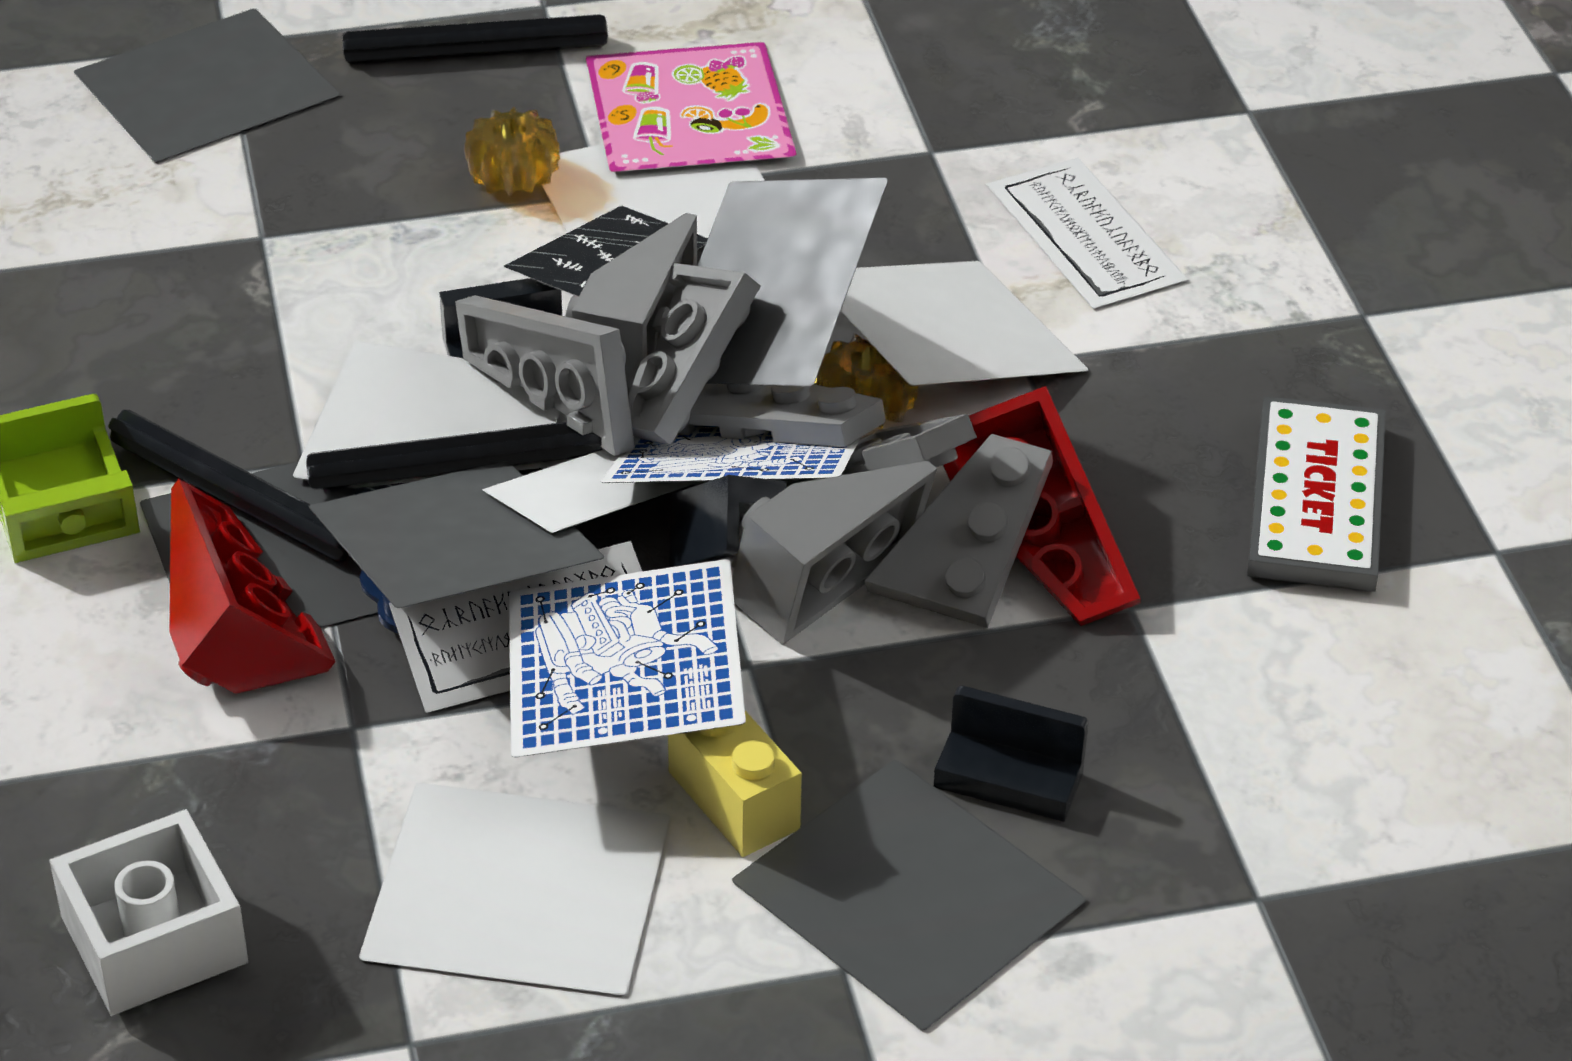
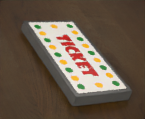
M1268 396L1263 397L1248 577L1371 592L1376 591L1379 572L1386 410Z

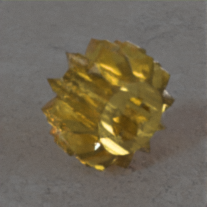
M515 106L509 112L504 113L492 110L490 118L475 119L473 129L465 133L466 142L464 143L468 171L472 175L473 183L485 185L488 193L506 190L509 197L517 190L533 193L535 184L545 185L551 183L552 173L559 169L558 161L561 156L556 131L553 128L551 119L540 118L537 110L521 113L518 112Z
M855 333L850 343L843 341L832 342L830 352L825 354L817 375L819 386L829 388L848 387L853 389L856 394L882 399L885 421L903 422L905 413L909 409L914 408L915 400L918 398L919 385L912 386L908 384L867 339H863ZM885 423L881 424L877 428L879 430L883 429Z

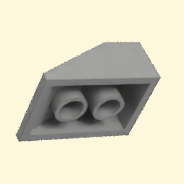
M684 213L591 273L580 296L573 295L568 303L566 317L620 329L621 342L626 352L624 367L628 396L640 362L655 351L660 333L654 330L652 326L658 308L665 306L669 308L676 288L668 281L673 264L697 266V215Z
M922 461L791 484L772 499L768 497L759 499L749 508L741 523L744 530L740 547L732 561V567L734 568L732 576L734 603L779 643L784 645L865 585V580L924 513L937 468L929 461Z

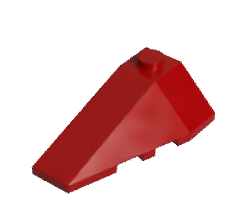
M1041 387L968 415L977 438L955 447L958 458L943 465L949 482L991 434L1052 451L1053 464L1016 555L1019 561L1080 626L1140 604L1141 598L1047 387Z
M178 479L171 488L169 633L179 657L178 665L181 670L201 685L210 686L214 682L235 694L328 672L336 661L321 628L310 614L301 612L296 617L285 602L293 592L283 578L273 575L268 568L257 560L263 551L231 508Z

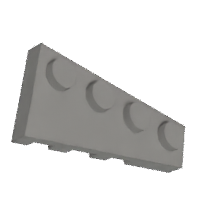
M476 295L455 301L463 358L508 388L520 385L530 396V402L542 410L556 408L567 415V426L581 435L591 432L602 438L601 448L612 455L618 456L635 450L624 367L626 352L621 342L620 329Z
M705 384L691 409L687 425L678 435H690L695 431L694 426H717L720 428L721 438L743 440L745 437L757 436L771 431L773 442L846 447L886 421L882 399L856 394L853 389L848 387L829 388L815 384L810 387Z

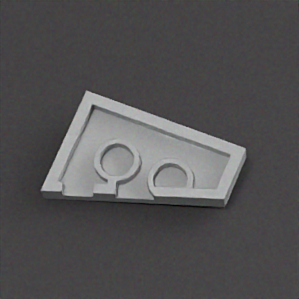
M679 263L673 264L668 281L676 288L669 308L666 306L658 308L652 326L654 330L660 333L655 351L640 362L628 396L634 437L671 445L676 435L685 428L690 419L693 405L706 382L717 372L723 352L736 329L747 319L750 305L761 287L745 272Z
M968 414L880 429L860 439L842 475L922 461H929L935 467H939L958 458L955 447L973 440L977 436ZM780 479V480H781V481H786V488H787V487H789L791 484H794V483L806 482V481L817 480V479Z
M991 434L865 580L867 591L988 628L1052 467V451Z

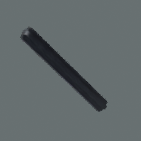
M598 14L347 31L343 33L342 44L345 61L348 63L604 46L608 40V27L605 16Z
M122 410L117 418H111L108 428L111 430L109 438L113 443L335 561H344L348 557L347 551L309 509L311 504L131 410Z
M567 422L313 452L307 455L306 469L310 487L314 490L449 474L503 461H508L514 466L579 458L603 450V448H601L602 438L591 432L581 435L567 426Z

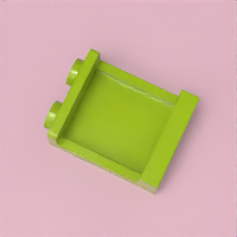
M97 394L84 395L0 415V520L14 563L140 533L133 485L127 470L121 471L106 431L102 405Z

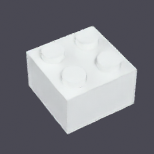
M187 809L50 859L61 917L111 1016L249 963L240 905Z

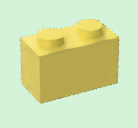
M746 711V722L742 725L668 735V772L742 858L800 829L802 773Z

